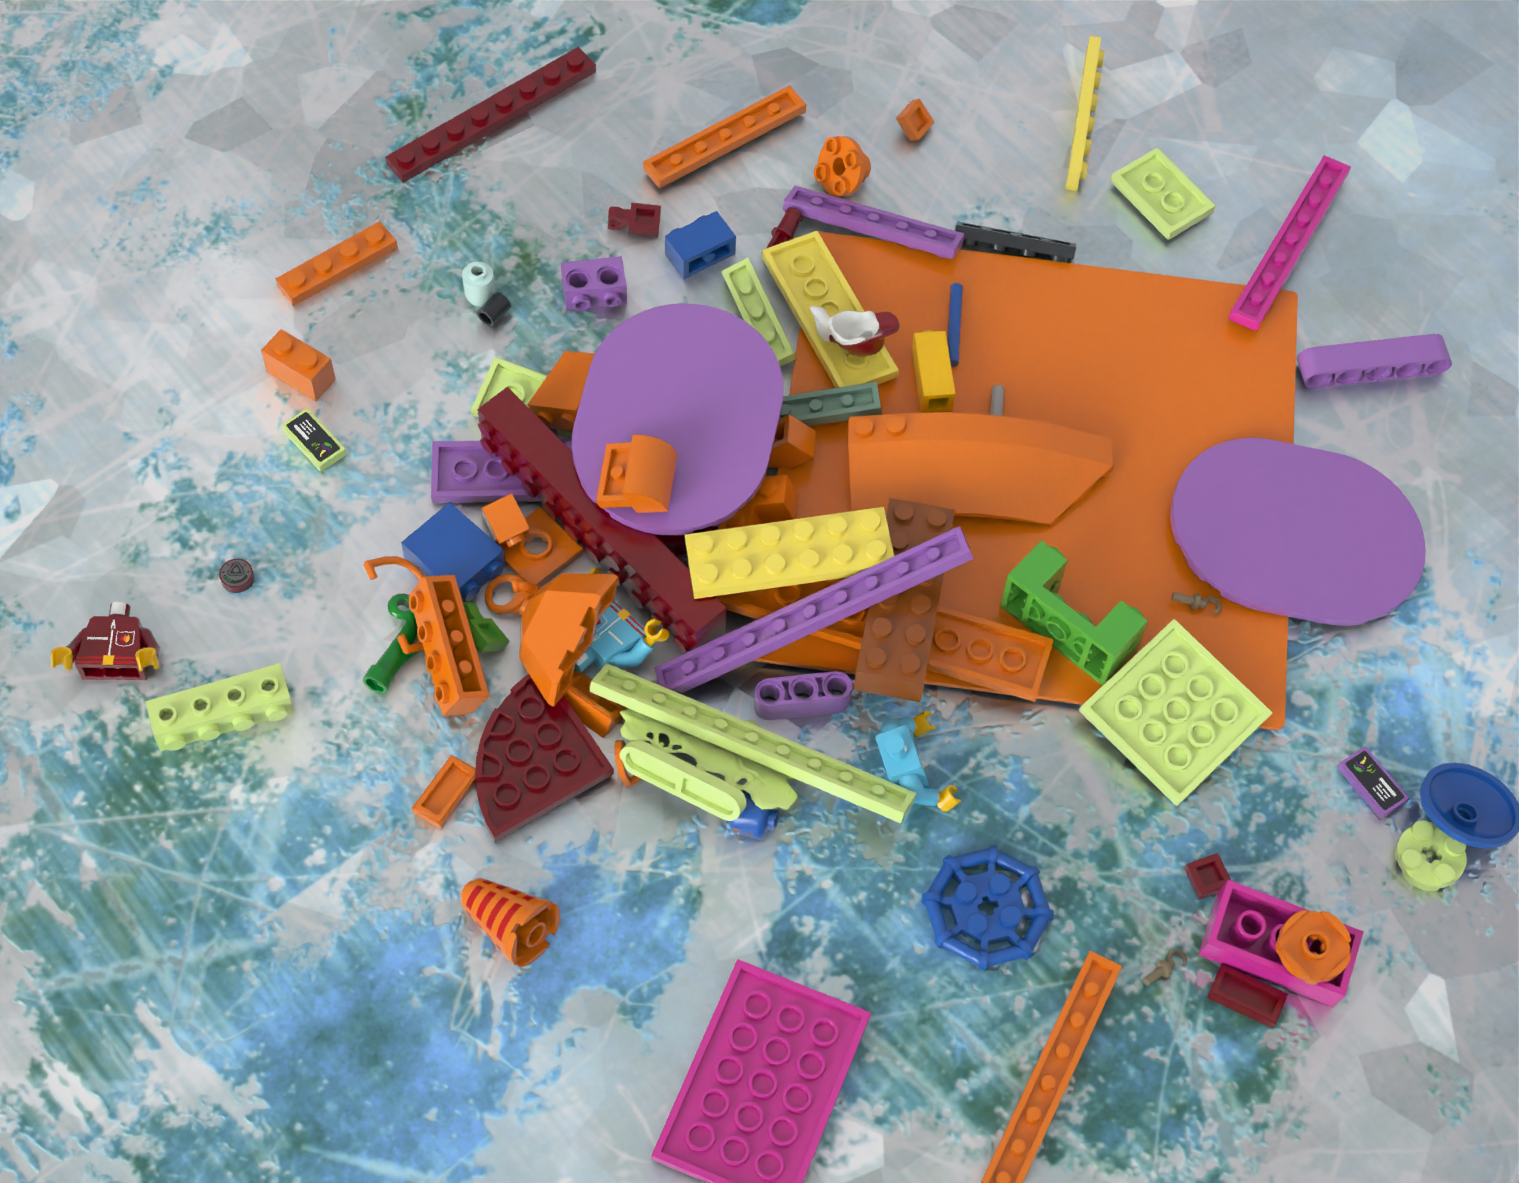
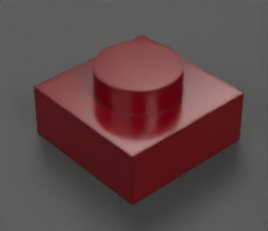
M1218 853L1187 863L1184 868L1199 900L1217 894L1228 879L1231 880Z

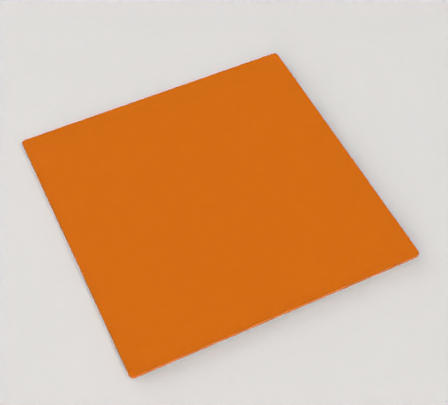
M818 232L865 312L872 311L873 313L891 312L899 321V330L885 337L884 346L899 372L897 378L877 385L882 415L921 413L911 351L914 333L927 330L945 331L946 338H948L950 286L954 283H959L963 286L959 364L951 367L956 395L953 411L948 413L990 415L992 387L994 385H1001L1005 388L1002 416L1043 421L1112 438L1113 470L1105 477L1101 476L1091 486V490L1075 506H1070L1059 516L1060 520L1051 528L1047 524L1018 520L954 516L952 529L960 526L974 559L944 572L938 605L1033 633L1003 610L1000 604L1008 574L1042 540L1048 546L1057 548L1064 558L1068 560L1057 594L1077 613L1085 614L1094 626H1097L1120 601H1123L1128 606L1137 608L1143 617L1148 620L1137 652L1128 662L1175 619L1273 712L1259 728L1281 730L1285 724L1288 617L1236 604L1221 596V592L1207 581H1201L1188 566V560L1180 546L1175 542L1171 527L1170 507L1175 487L1187 466L1198 455L1214 445L1241 438H1263L1293 444L1297 293L1281 290L1256 332L1229 320L1230 312L1246 285L959 249L954 259L942 258L923 250L910 249L905 245L891 241ZM800 327L795 354L797 359L794 361L789 395L835 388ZM849 420L809 426L816 431L814 459L791 469L778 468L777 475H787L799 495L796 519L851 511L848 452ZM1176 592L1191 597L1196 593L1201 595V599L1209 596L1215 597L1220 601L1222 608L1218 614H1214L1217 608L1213 603L1208 602L1206 608L1198 607L1197 610H1193L1190 608V604L1172 600V593ZM807 635L753 661L832 672L838 671L856 675L860 650ZM1052 647L1036 699L1083 705L1102 685ZM926 671L924 684L1009 695L936 672Z

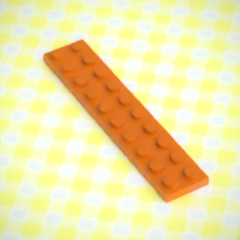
M846 578L716 596V598L728 611L760 619ZM938 605L927 670L1036 702L1054 639ZM868 608L809 635L860 650Z

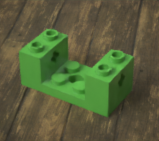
M1041 540L1008 574L1000 607L1033 633L1054 639L1052 647L1103 686L1137 652L1148 620L1143 617L1137 608L1128 606L1123 601H1120L1097 626H1094L1085 614L1077 613L1057 594L1068 560L1064 558L1057 548L1050 547Z

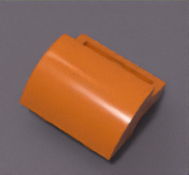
M632 435L631 442L606 444L596 498L597 504L600 508L633 507L636 513L668 512L678 453L667 442L647 435Z

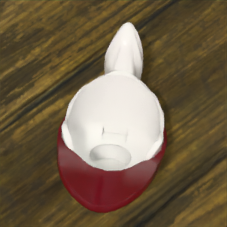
M818 306L810 307L819 336L824 341L837 343L845 352L854 356L865 357L877 354L883 348L885 337L896 333L900 327L897 317L891 312L873 313L872 311L857 312L847 310L830 317L825 309Z

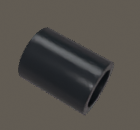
M495 292L477 311V315L484 324L493 327L511 308V303L502 293Z

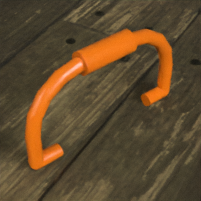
M398 556L367 560L363 564L370 580L378 577L374 567L387 564L405 567L416 576L419 582L425 577L419 567L411 561ZM404 634L397 637L405 654L424 650L421 642L409 645Z

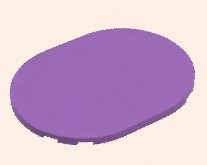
M679 303L658 306L633 315L618 325L604 339L593 357L572 432L573 463L587 495L593 502L597 503L596 498L606 444L631 442L632 435H647L667 442L678 453L668 512L636 513L633 507L602 508L610 514V517L628 527L647 533L684 535L709 526L715 527L735 516V513L748 501H751L759 490L770 461L783 402L782 372L774 351L762 335L747 322L729 312L707 305Z
M1241 438L1225 441L1205 450L1187 466L1172 496L1170 507L1172 532L1176 544L1180 546L1188 560V566L1201 581H1207L1211 586L1220 591L1221 596L1250 609L1338 626L1361 625L1367 621L1382 616L1385 617L1401 606L1415 589L1423 572L1426 555L1424 533L1411 503L1402 491L1385 475L1370 465L1347 455L1263 438Z

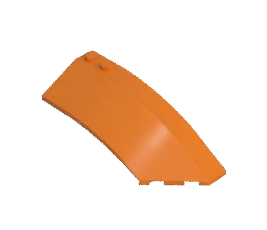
M935 412L849 417L848 422L851 511L884 507L885 515H887L889 499L893 498L954 509V516L1018 520L1047 524L1051 528L1060 520L1059 516L1070 506H1075L1091 490V486L1101 476L1105 477L1113 470L1112 438L1043 421L986 414Z

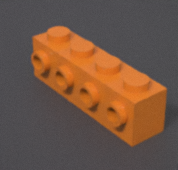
M455 575L425 576L409 594V607L415 615L418 626V639L423 644L426 655V668L431 673L435 687V700L440 705L442 716L473 714L489 698V692Z

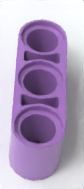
M838 671L767 678L760 681L755 688L754 710L764 720L841 713L850 704L852 681L847 674ZM836 689L842 691L843 694L833 695L829 691ZM806 693L810 697L807 699H800L796 696V694ZM770 696L775 698L776 701L766 702L762 698Z

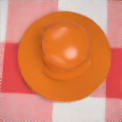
M847 136L828 137L824 142L818 157V163L814 168V177L830 195L847 197L855 193L860 185L865 182L871 171V163L868 156L863 153L860 145L854 139Z

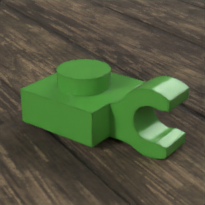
M463 602L476 649L481 653L503 651L510 642L491 618H484L475 603Z

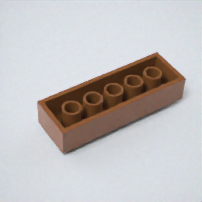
M890 498L886 519L894 556L952 530L955 510ZM944 573L868 607L853 690L921 702Z

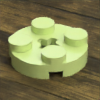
M1420 820L1406 829L1395 845L1394 859L1396 863L1398 861L1399 867L1402 870L1401 875L1408 883L1421 890L1438 891L1440 888L1450 887L1455 884L1463 874L1467 863L1466 845L1447 836L1433 822ZM1422 850H1432L1436 853L1439 860L1435 859L1432 863L1427 862V855L1422 853Z

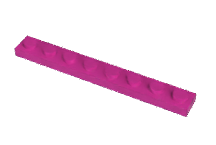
M1325 155L1322 157L1231 310L1229 320L1257 332L1347 178L1351 166Z

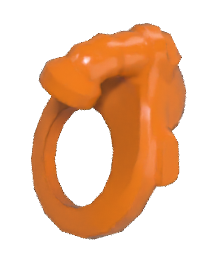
M503 574L497 576L487 586L484 595L485 602L489 609L496 614L507 615L513 613L514 615H519L524 600L527 597L532 598L540 588L534 583L525 581L523 576ZM510 582L515 592L513 599L505 605L495 604L492 598L495 587L500 583Z

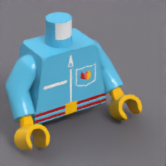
M593 568L588 574H599L600 568ZM614 599L597 619L593 643L575 663L574 669L580 673L591 663L600 670L606 663L620 669L638 667L655 648L656 641L664 642L668 639L669 631L661 629L656 635L655 631L661 625V621L656 619L650 620L644 627Z
M925 711L913 718L906 717L886 721L881 727V733L876 735L875 738L890 782L916 792L914 804L929 806L937 804L944 812H948L959 804L961 800L953 796L958 791L955 786L949 785L939 793L936 789L931 788L913 735L914 733L920 737L936 729V726H930L926 721V718L932 715L931 712Z

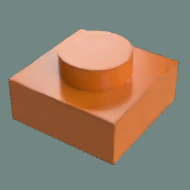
M920 99L912 100L896 117V120L911 142L919 140L935 122Z

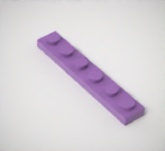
M796 185L786 196L783 203L784 211L788 208H795L804 217L822 221L824 224L836 225L850 229L855 233H863L883 241L902 244L910 249L930 252L942 258L954 259L964 240V233Z

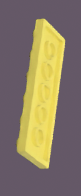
M818 231L762 250L761 258L835 388L877 382L878 385L898 377L899 370L884 345L875 355L859 357L845 352L837 343L824 341L817 333L815 319L810 310L811 306L825 309L830 317L847 310L865 312Z
M884 507L685 535L694 599L847 578L894 557Z

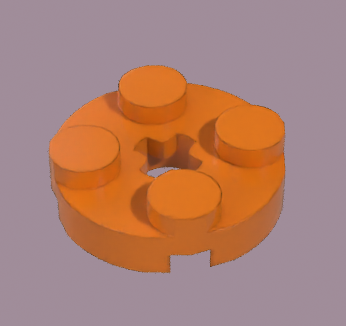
M1302 910L1291 916L1282 926L1275 945L1276 952L1280 956V960L1285 968L1305 983L1316 985L1319 982L1330 981L1337 977L1350 962V934L1345 925L1333 914L1325 911L1319 913ZM1308 938L1312 942L1318 939L1322 943L1319 948L1322 954L1311 953L1307 949L1306 939Z

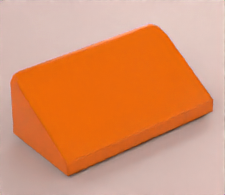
M576 671L573 673L572 684L564 696L582 723L604 738L622 720L623 717L620 711L626 710L627 707L590 692L592 679L582 672Z

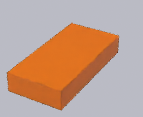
M451 754L413 805L412 812L435 827L442 829L475 785V768Z

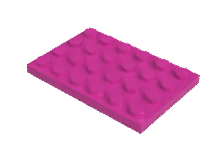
M737 959L653 1150L651 1160L706 1183H803L869 1022L871 1012Z

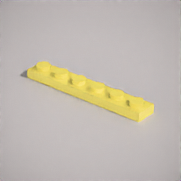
M1090 36L1088 41L1066 190L1077 191L1079 180L1086 179L1088 162H1083V157H1089L1092 139H1086L1087 134H1092L1095 117L1090 116V111L1095 112L1098 94H1093V90L1099 89L1102 73L1097 72L1096 69L1097 67L1102 68L1105 50H1099L1101 37Z

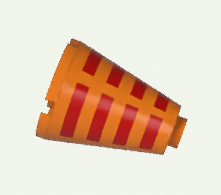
M477 878L474 881L468 882L461 892L462 908L514 965L517 964L520 967H524L538 959L550 945L545 941L549 932L554 936L560 923V909L556 904L547 899L484 878Z

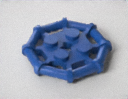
M990 845L987 849L954 857L951 855L946 856L943 859L944 864L928 891L922 894L921 900L922 904L926 905L936 937L934 943L937 947H943L978 966V970L983 971L986 970V967L1022 958L1025 960L1030 959L1034 955L1033 950L1048 922L1054 919V911L1048 905L1038 876L1040 874L1036 866L1030 867L998 850L996 845ZM987 863V872L967 876L961 870ZM995 864L1020 878L1012 882L1006 875L995 873ZM953 876L959 883L957 890L952 898L944 897L942 893ZM1025 886H1028L1034 909L1024 906L1019 891ZM983 901H989L996 906L993 909V915L988 916L986 911H979L978 907L982 905ZM941 908L950 909L955 924L953 928L947 929ZM1022 919L1033 920L1024 938L1021 939L1015 933ZM961 934L965 937L968 935L974 938V942L980 944L979 950L960 941L956 937ZM1008 941L1012 945L1011 947L988 952V945Z

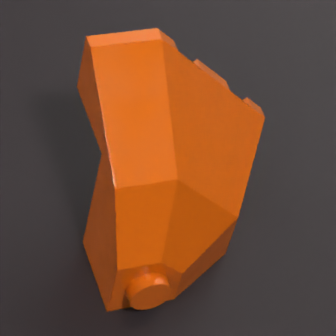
M562 573L542 586L532 598L527 597L522 603L519 614L522 615L519 659L549 705L554 707L570 688L575 663L593 643L597 619L614 601L618 576L614 574Z

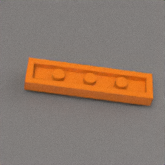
M379 221L275 278L277 286L290 303L295 306L397 249V241Z

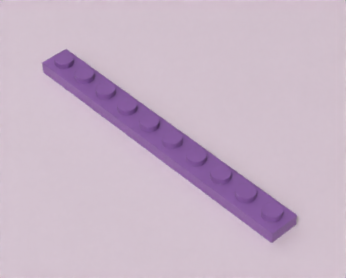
M960 526L654 667L660 686L679 694L684 693L974 559Z

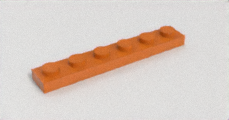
M789 85L643 161V170L660 189L805 113L806 103Z

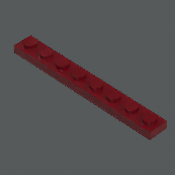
M578 46L385 156L386 164L404 183L596 72V64Z

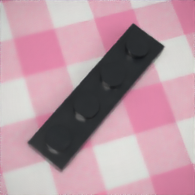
M957 221L955 231L964 233L963 244L977 246L979 241L990 243L989 248L998 251H1007V247L1017 248L1021 255L1037 257L1038 252L1048 254L1050 260L1057 262H1067V258L1074 259L1076 243L959 221Z

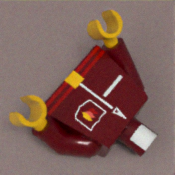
M113 602L110 604L109 616H93L89 619L87 627L83 628L66 647H56L51 650V668L64 664L65 670L70 671L75 662L82 680H147V666L153 665L154 669L160 668L158 662L160 646L152 632L142 627L139 618L129 617L131 609L129 604Z

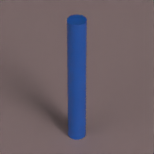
M954 283L950 286L947 344L951 367L959 364L963 286L959 283Z

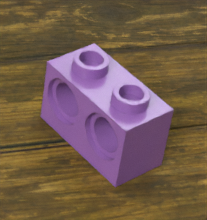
M622 256L561 263L566 311H583L588 308L616 307L627 304V285Z

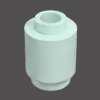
M472 262L463 269L462 278L465 297L473 305L483 306L495 293L492 268L484 262Z

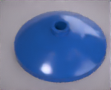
M1445 763L1434 767L1425 776L1420 788L1422 805L1432 822L1450 838L1472 847L1498 848L1511 842L1519 832V803L1507 786L1492 774L1468 764Z

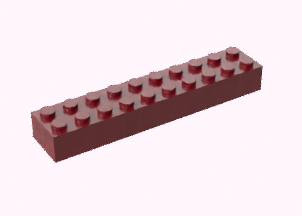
M506 387L477 409L479 417L478 428L481 431L482 438L480 443L485 451L490 455L495 454L502 459L501 465L510 476L516 475L522 481V486L530 497L535 498L538 496V499L543 503L546 513L553 520L558 518L563 523L568 536L575 542L579 540L586 547V553L596 564L601 562L607 569L608 574L618 576L617 586L622 584L629 591V596L633 603L639 608L644 607L651 614L652 620L661 621V625L658 628L669 631L674 637L675 645L682 653L685 654L725 635L727 608L715 596L694 599L690 570L654 534L636 530L610 517L608 512L591 500L581 485L573 463L572 451L509 387Z

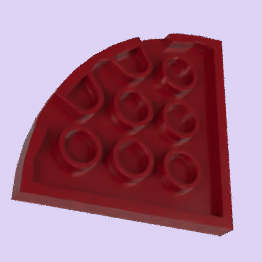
M529 674L510 689L511 693L503 700L498 709H494L484 728L476 756L475 779L478 802L485 825L495 843L614 774V768L565 696L563 695L554 707L549 705Z

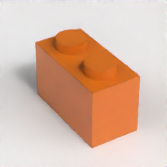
M282 329L261 350L266 372L314 401H317L336 380L331 358Z

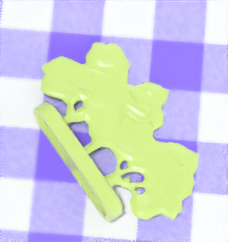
M630 708L620 711V714L625 719V723L620 728L622 737L630 741L620 752V759H622L624 768L631 774L721 819L733 821L742 814L746 807V798L741 790L748 792L755 805L761 809L780 807L788 810L798 797L794 789L787 782L788 779L795 778ZM748 720V721H746V722H749V723H751V724H753V725L758 726V725L755 723L754 720ZM647 733H653L654 738L651 740L646 737ZM660 733L668 736L670 741L668 747H663L665 745L663 742L659 743ZM679 745L681 749L673 750L672 747ZM670 753H686L696 759L697 765L694 766ZM710 773L722 774L725 776V780H722ZM740 779H747L746 784H737Z

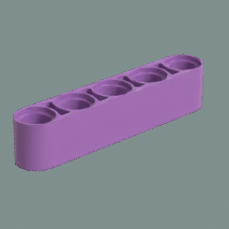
M1440 334L1307 348L1297 356L1304 384L1308 388L1437 375L1447 371L1452 366L1444 338Z

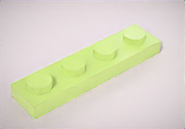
M749 258L721 271L743 320L757 330L768 342L775 353L780 367L797 359Z

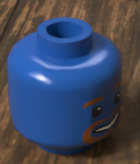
M743 790L742 792L746 798L744 811L737 819L733 821L726 820V823L730 824L731 830L735 834L763 839L769 830L774 831L779 820V810L759 808L753 802L751 795Z

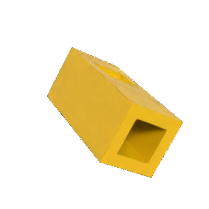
M927 330L914 333L911 351L921 413L953 411L956 393L946 332Z

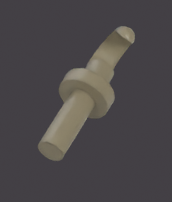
M1176 592L1172 593V600L1190 604V608L1193 610H1197L1198 607L1206 608L1207 603L1210 602L1217 608L1214 614H1218L1221 611V603L1215 597L1209 596L1201 599V595L1196 593L1192 597Z
M1178 949L1170 950L1166 955V961L1160 960L1157 962L1156 969L1144 977L1143 982L1149 986L1161 976L1169 977L1173 972L1172 968L1175 967V962L1171 956L1177 955L1181 957L1183 964H1186L1188 960L1185 953Z

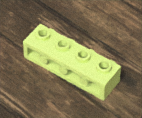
M281 663L145 701L153 735L160 751L178 750L188 743L199 740H213L223 733L233 730L244 731L251 728L254 724L268 720L279 721L287 715L295 713Z

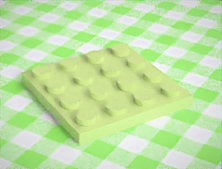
M1175 619L1160 631L1079 709L1176 806L1184 801L1273 713Z

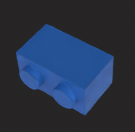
M717 211L707 216L703 215L694 222L682 228H676L665 235V255L683 280L735 255L736 235Z

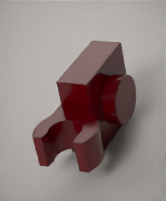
M631 202L630 210L615 206L609 207L608 229L621 230L624 227H628V234L658 237L661 206Z

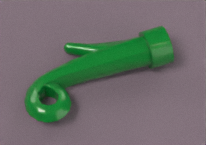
M397 594L388 601L389 613L396 619L406 622L377 663L371 665L363 677V683L370 690L379 694L387 692L399 669L410 658L420 652L405 654L397 639L398 636L404 634L409 645H411L417 635L418 626L414 612L409 607V594ZM404 605L409 610L402 611L397 606Z

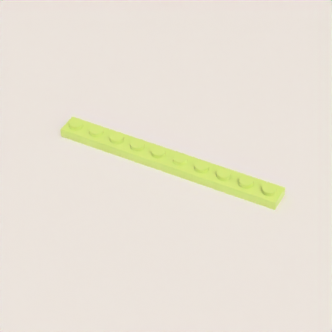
M608 663L591 681L590 692L899 823H902L914 804L916 792Z

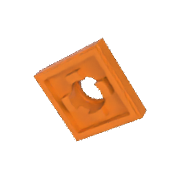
M539 507L525 518L530 528L529 532L524 534L526 540L511 548H508L507 544L500 547L504 549L506 566L514 574L523 576L525 581L534 583L540 588L583 555V548L573 541ZM535 537L542 538V541L548 544L546 550L539 554L528 552L525 546L532 542Z

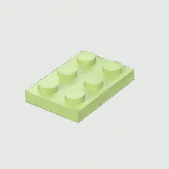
M1158 147L1116 171L1111 177L1110 182L1167 240L1172 239L1213 214L1216 207Z

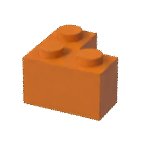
M787 475L766 476L753 499L735 513V516L719 524V530L796 519L799 495Z

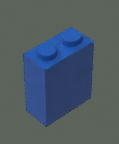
M451 502L401 542L404 559L411 561L419 567L425 576L455 575L462 602L470 601L476 597L481 587L489 580L500 576L506 567L504 549Z

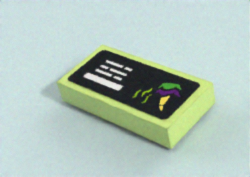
M308 408L281 425L283 432L320 472L347 455L346 449Z

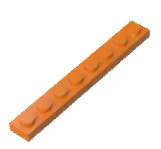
M1089 951L981 1183H1023L1122 968L1121 965Z

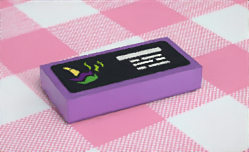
M1366 746L1341 761L1337 766V769L1380 820L1405 805L1410 799Z

